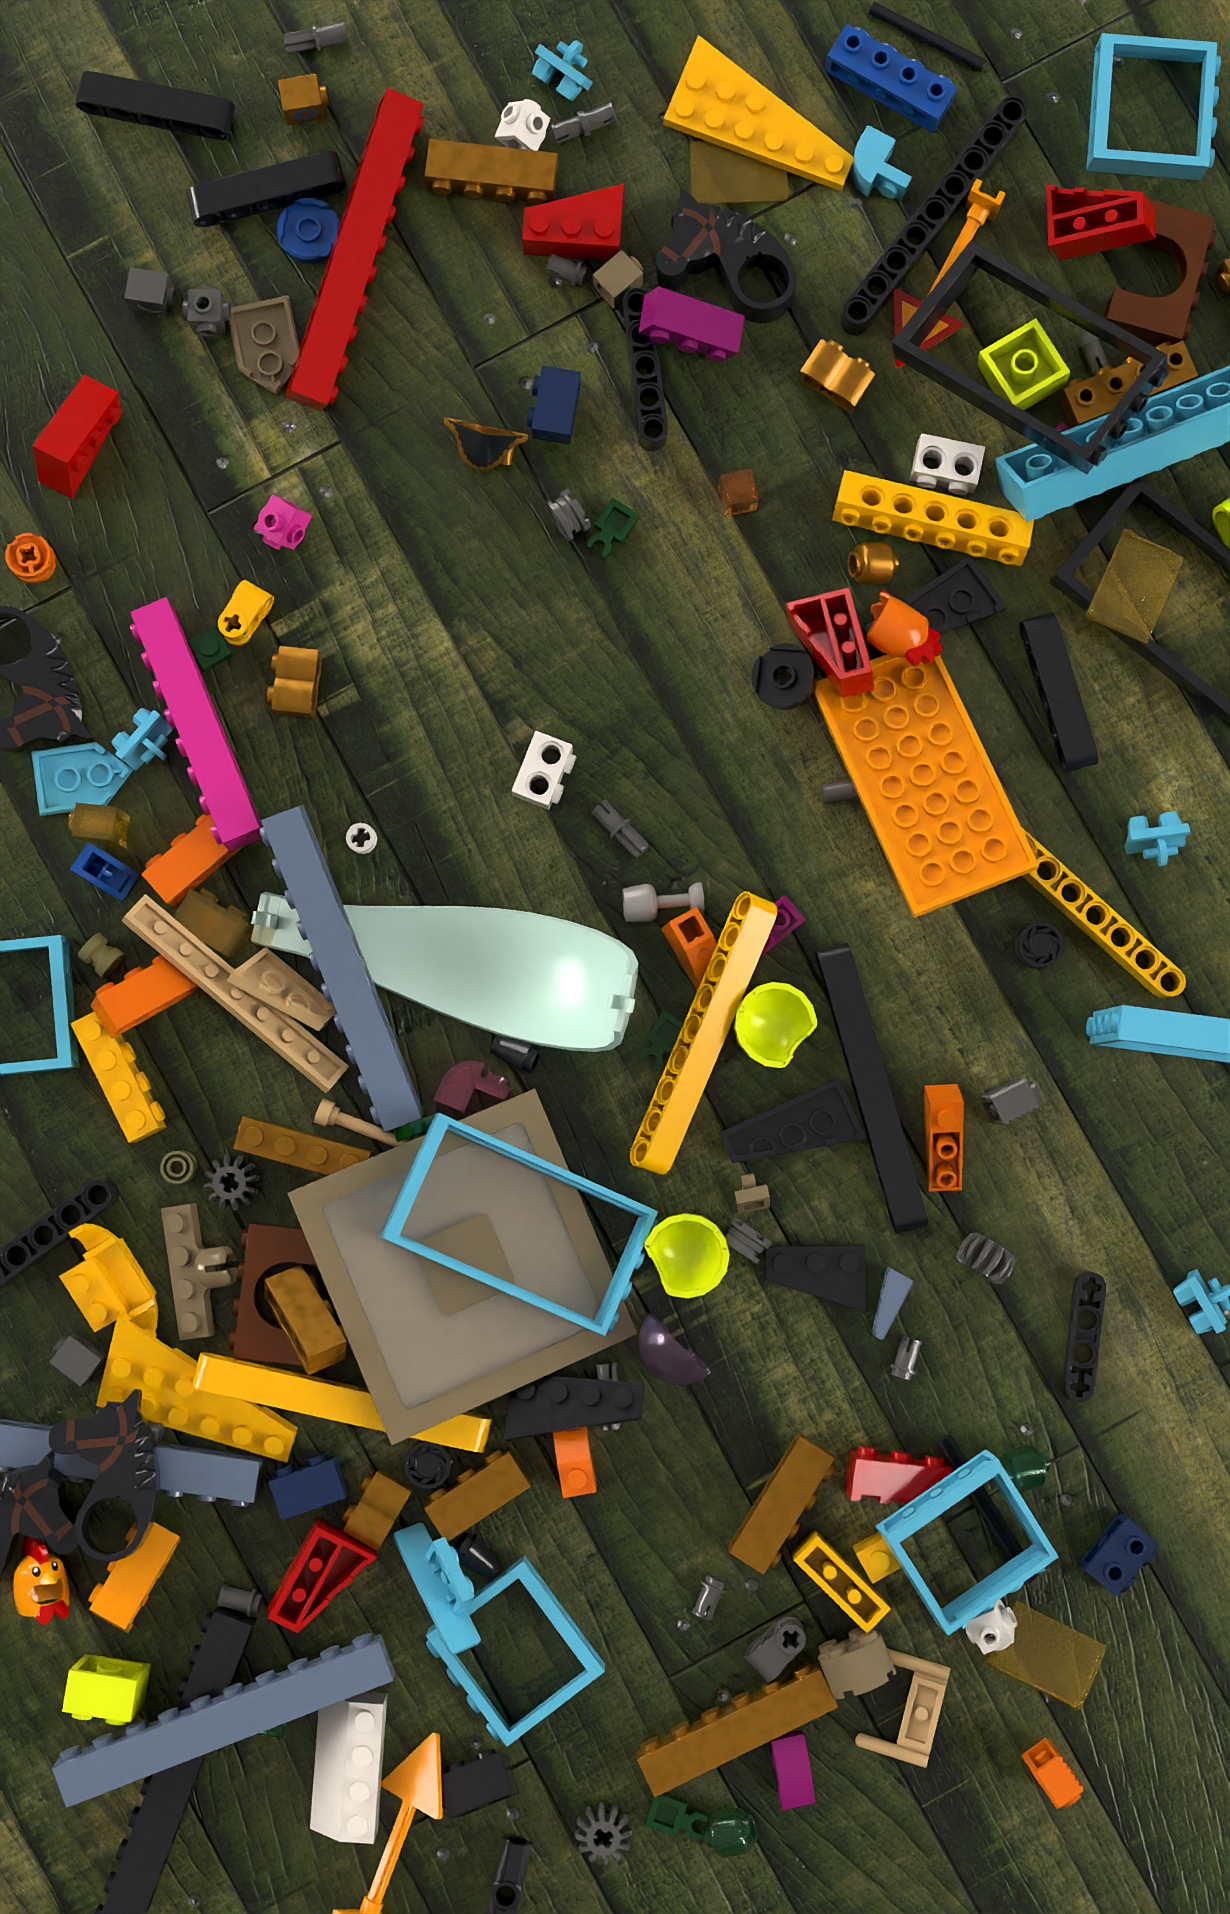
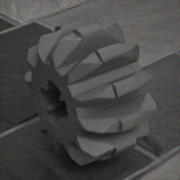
M231 1154L224 1155V1165L218 1159L212 1161V1165L217 1172L207 1170L204 1173L206 1177L213 1179V1183L203 1185L204 1190L214 1189L215 1191L209 1196L208 1200L214 1202L221 1197L219 1208L222 1210L227 1208L229 1202L234 1211L239 1210L240 1200L245 1205H250L252 1200L247 1192L258 1194L260 1191L257 1187L251 1186V1182L261 1180L260 1175L250 1176L249 1174L256 1165L249 1163L243 1168L245 1156L239 1155L234 1163ZM233 1174H235V1181L239 1183V1186L231 1188L230 1191V1184L225 1182L226 1177H233Z
M970 1233L963 1240L959 1247L960 1250L956 1255L958 1261L963 1266L993 1284H1003L1013 1271V1266L1016 1262L1014 1255L1004 1249L1003 1246L979 1233Z
M601 1802L599 1803V1812L597 1813L589 1806L586 1808L587 1818L578 1817L577 1825L581 1829L575 1831V1839L582 1841L578 1850L580 1853L590 1851L589 1861L591 1863L596 1860L597 1856H602V1864L607 1865L609 1855L619 1861L621 1859L620 1849L629 1850L630 1842L626 1838L632 1836V1828L625 1826L628 1822L627 1814L617 1816L618 1806L613 1805L608 1812L605 1811V1803ZM601 1829L604 1833L609 1831V1837L606 1838L603 1834L598 1836V1830Z

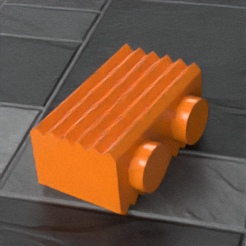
M1044 1738L1023 1753V1760L1056 1809L1062 1806H1071L1080 1798V1793L1083 1792V1785L1050 1738Z

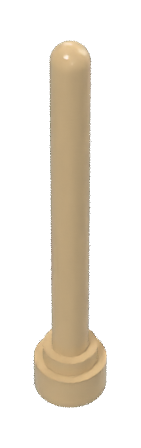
M325 1098L322 1099L314 1118V1123L327 1127V1125L334 1126L337 1124L393 1147L410 1141V1139L397 1142L394 1132H384L381 1127L340 1112L341 1108L336 1107L335 1102Z

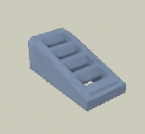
M889 1267L885 1271L872 1334L881 1340L885 1338L913 1285V1280Z

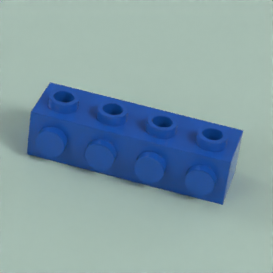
M849 24L845 25L828 53L824 71L932 133L936 131L953 103L958 88L946 76L932 73L925 69V66L918 60L904 57L892 45L880 43L871 38L864 29L854 28Z

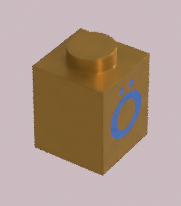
M316 74L278 80L283 112L288 125L326 119L323 106L329 105L325 85L319 86Z

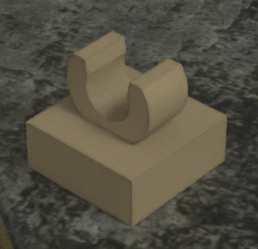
M754 1173L742 1175L741 1184L743 1190L734 1192L738 1214L769 1208L770 1195L767 1185L757 1187Z

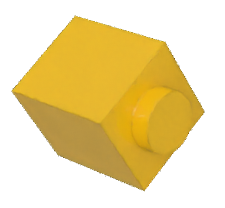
M879 1531L852 1546L872 1584L901 1568Z

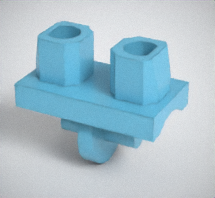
M578 40L572 42L570 46L562 41L558 44L557 50L563 54L562 59L539 44L535 51L539 58L535 63L532 74L546 84H549L557 69L564 73L565 76L556 91L570 101L577 97L582 88L588 91L593 84L591 80L572 67L576 63L583 68L588 61L581 55L583 44Z
M140 708L133 716V722L139 726L131 736L124 731L119 732L112 740V744L117 750L115 755L135 771L144 762L148 764L155 755L162 760L167 757L160 749L167 743L168 739L166 737L173 729L168 721L155 710L150 712L145 708Z
M1176 811L1159 815L1157 820L1159 827L1149 828L1147 817H1131L1127 825L1128 837L1124 845L1126 855L1143 852L1144 859L1155 858L1156 864L1159 867L1166 866L1168 856L1177 855L1178 847L1185 846L1186 835L1190 834L1189 824H1182Z
M1195 1269L1188 1273L1185 1281L1174 1288L1173 1293L1182 1307L1195 1300L1202 1307V1310L1189 1316V1320L1197 1334L1213 1329L1218 1334L1226 1330L1225 1324L1227 1320L1217 1303H1220L1224 1311L1230 1310V1300L1228 1299L1230 1296V1284L1221 1287L1217 1278H1212L1208 1281L1213 1291L1210 1292L1200 1273Z

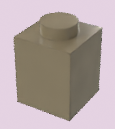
M621 250L593 274V287L615 310L623 303V297L626 292L643 286V267L634 256L628 257Z

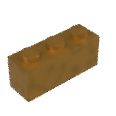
M301 1264L266 1278L264 1298L307 1374L310 1375L345 1360L346 1345L349 1342L342 1325L337 1326L333 1319L334 1314L330 1303L327 1300L321 1299L314 1276L312 1274L307 1275Z
M501 1448L495 1450L484 1458L486 1462L484 1466L476 1471L473 1467L466 1469L456 1477L458 1483L449 1489L443 1485L427 1496L430 1501L427 1502L424 1510L442 1538L445 1537L447 1542L531 1487L532 1480L511 1448L505 1452Z

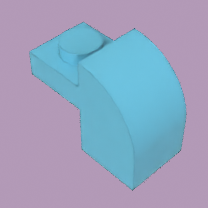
M869 125L865 128L855 148L851 167L854 184L867 197L872 188L876 187L882 195L902 201L908 191L912 177L887 164L892 155L896 140Z

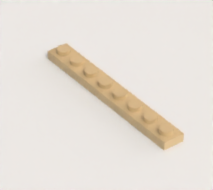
M146 894L123 917L122 922L322 1091L327 1093L349 1066L288 1014L227 982L226 980L235 969Z

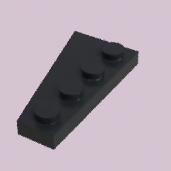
M970 555L902 601L926 617L929 628L934 629L940 635L1001 613L1007 609L1005 603ZM872 623L863 628L862 631L865 634V636L867 635ZM875 648L880 657L886 655V653Z
M839 1078L718 1133L732 1163L867 1138Z
M544 1376L510 1392L504 1440L510 1442L520 1438L546 1436L549 1433L581 1430V1428L597 1425L600 1427L641 1420L645 1385L633 1382Z

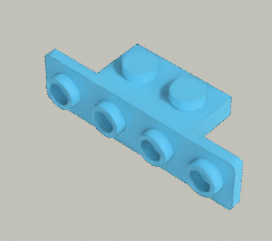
M422 1522L395 1532L393 1540L449 1654L453 1656L478 1645L481 1638L467 1612L475 1597L474 1587L471 1580L464 1576L459 1566L456 1550L449 1546L445 1537L432 1541Z

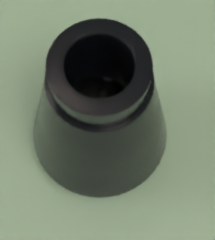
M496 1036L490 1049V1054L495 1055L522 1074L525 1072L532 1074L535 1071L542 1050L536 1048L535 1044Z
M467 1531L453 1546L458 1554L459 1564L487 1577L489 1580L498 1573L502 1566V1563L497 1560L496 1556L477 1534L471 1535Z

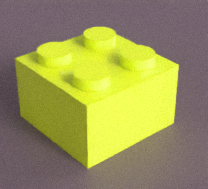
M1036 318L979 352L977 367L993 392L1023 411L1060 390L1068 382L1070 370Z
M85 1654L69 1669L62 1712L72 1713V1717L79 1720H90L92 1717L105 1718V1722L111 1725H125L126 1722H131L145 1705L151 1664Z

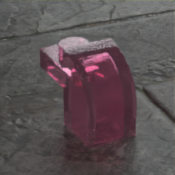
M464 1061L454 1065L446 1072L433 1100L462 1112H467L476 1089L507 1100L512 1088L505 1086L507 1079L489 1072L487 1078L483 1077L482 1073L486 1063Z

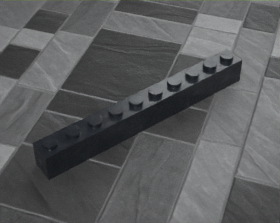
M218 1606L214 1613H207L201 1628V1632L206 1633L202 1645H195L189 1660V1664L194 1665L190 1677L184 1676L177 1692V1696L181 1697L178 1711L191 1707L190 1703L200 1697L210 1695L212 1699L223 1695V1690L233 1685L257 1618L246 1616L245 1613L223 1606ZM207 1753L145 1778L140 1791L141 1794L145 1795L141 1807L135 1806L128 1823V1826L133 1828L129 1840L125 1838L122 1840L116 1855V1859L121 1860L117 1872L111 1871L103 1890L108 1893L104 1905L99 1903L94 1914L148 1913Z

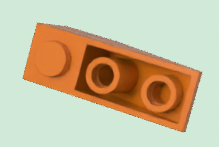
M696 906L668 922L661 930L696 991H698L717 943Z
M958 1084L924 1085V1124L929 1192L962 1190L964 1101Z

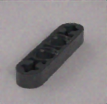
M1084 1271L1078 1274L1074 1280L1062 1388L1065 1395L1076 1402L1089 1400L1094 1395L1096 1387L1106 1282L1101 1275L1091 1271ZM1089 1277H1092L1093 1283L1098 1284L1097 1290H1092L1090 1294V1301H1097L1096 1307L1087 1304L1079 1305L1080 1299L1087 1301V1290L1082 1289V1283H1087ZM1084 1310L1091 1311L1095 1316L1094 1325L1089 1329H1082L1077 1322L1078 1315ZM1085 1343L1091 1349V1356L1085 1362H1078L1074 1357V1349L1077 1345ZM1073 1365L1081 1369L1089 1368V1374L1085 1372L1081 1374V1382L1087 1384L1086 1390H1080L1079 1395H1076V1391L1070 1387L1071 1383H1077L1079 1374L1077 1371H1072Z

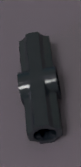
M504 1835L486 1914H517L532 1848V1842L524 1837L516 1835ZM502 1886H509L515 1891V1894L511 1897H504L499 1894L498 1889Z

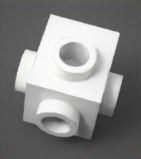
M524 99L523 101L509 102L502 112V120L495 138L508 148L538 151L540 144L546 136V129L551 118L541 111L539 104L532 100Z
M999 1599L992 1609L979 1613L972 1618L965 1629L970 1641L973 1644L977 1643L983 1654H987L994 1650H1004L1014 1643L1015 1627H1017V1621L1011 1608H1005Z

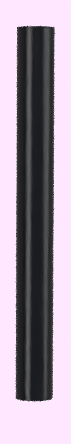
M875 1L870 7L868 14L979 72L982 71L987 61L986 59Z

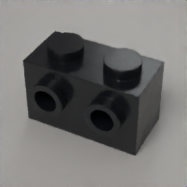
M495 1748L477 1754V1761L465 1765L464 1761H460L445 1767L446 1773L441 1775L442 1798L448 1818L458 1819L520 1794L507 1753H496Z

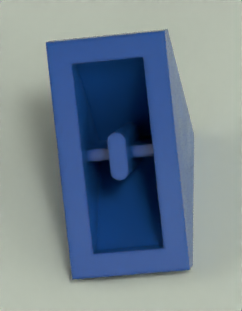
M90 842L87 843L70 868L74 873L120 901L124 900L140 876L138 872Z

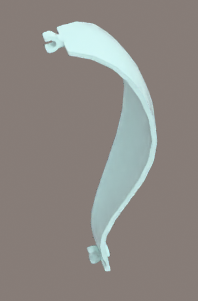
M270 892L262 893L258 909L253 912L251 924H254L251 941L256 945L310 958L309 953L313 952L308 939L304 941L299 933L297 922L301 920L296 908L291 909L286 897ZM343 905L373 983L378 987L473 1027L532 1044L571 1051L598 1052L612 1050L622 1042L630 1013H633L636 1000L633 998L637 982L638 961L630 948L609 935L568 920L532 912L501 908Z

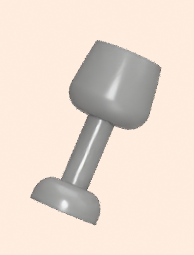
M701 882L692 884L688 893L657 896L655 888L650 884H641L622 889L625 922L651 923L657 918L658 909L689 906L691 910L697 906L701 915H704V894Z

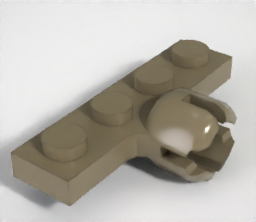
M197 1203L161 1208L179 1340L215 1335L210 1290L235 1283L238 1267L224 1269V1263L237 1261V1255L228 1246L204 1247L201 1238Z

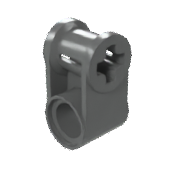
M792 1615L782 1616L745 1651L743 1657L767 1682L775 1679L784 1670L786 1665L805 1647L806 1636L800 1619ZM795 1631L796 1637L794 1639L790 1636L785 1638L784 1632L793 1633Z

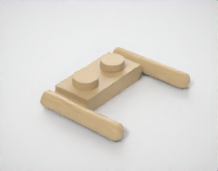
M887 1648L893 1665L914 1671L897 1744L863 1733H859L856 1736L855 1743L858 1747L926 1768L951 1668Z

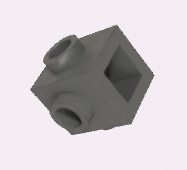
M204 285L199 286L198 289H188V301H183L184 321H188L195 335L207 337L227 335V321H231L230 301H226L221 289L213 286Z

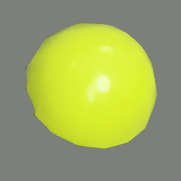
M770 982L752 989L736 1009L734 1022L737 1042L746 1055L764 1066L777 1068L787 1066L794 1057L792 1055L797 1046L810 1036L817 1027V1018L813 1005L804 993L790 984Z
M682 1213L669 1216L653 1228L645 1241L644 1247L649 1257L655 1263L662 1285L670 1296L692 1298L705 1295L718 1286L727 1272L730 1254L726 1238L716 1224L702 1215Z

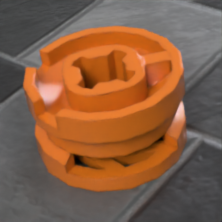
M22 533L16 536V539L11 544H8L5 551L6 562L9 568L19 579L30 584L41 583L47 580L53 574L56 567V555L46 540L33 533Z

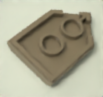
M289 295L231 307V321H228L239 372L275 395H278L292 374L300 350Z

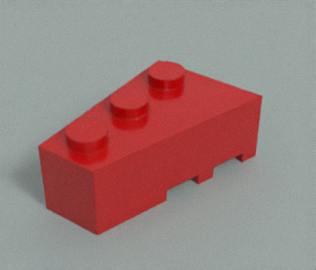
M849 587L785 603L789 625L842 698L874 690L873 671Z

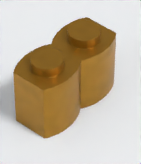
M820 340L800 370L798 379L810 389L824 395L837 406L852 413L873 381L875 373L871 371L872 367L865 360L848 357L844 353V348L832 340L828 342Z
M280 646L278 654H273L271 671L273 674H276L274 686H269L267 704L272 706L271 710L275 715L314 719L322 667V654L319 650Z
M378 1469L375 1475L368 1473L359 1488V1491L364 1493L358 1505L351 1502L342 1518V1521L347 1523L343 1531L378 1551L413 1488L381 1469Z

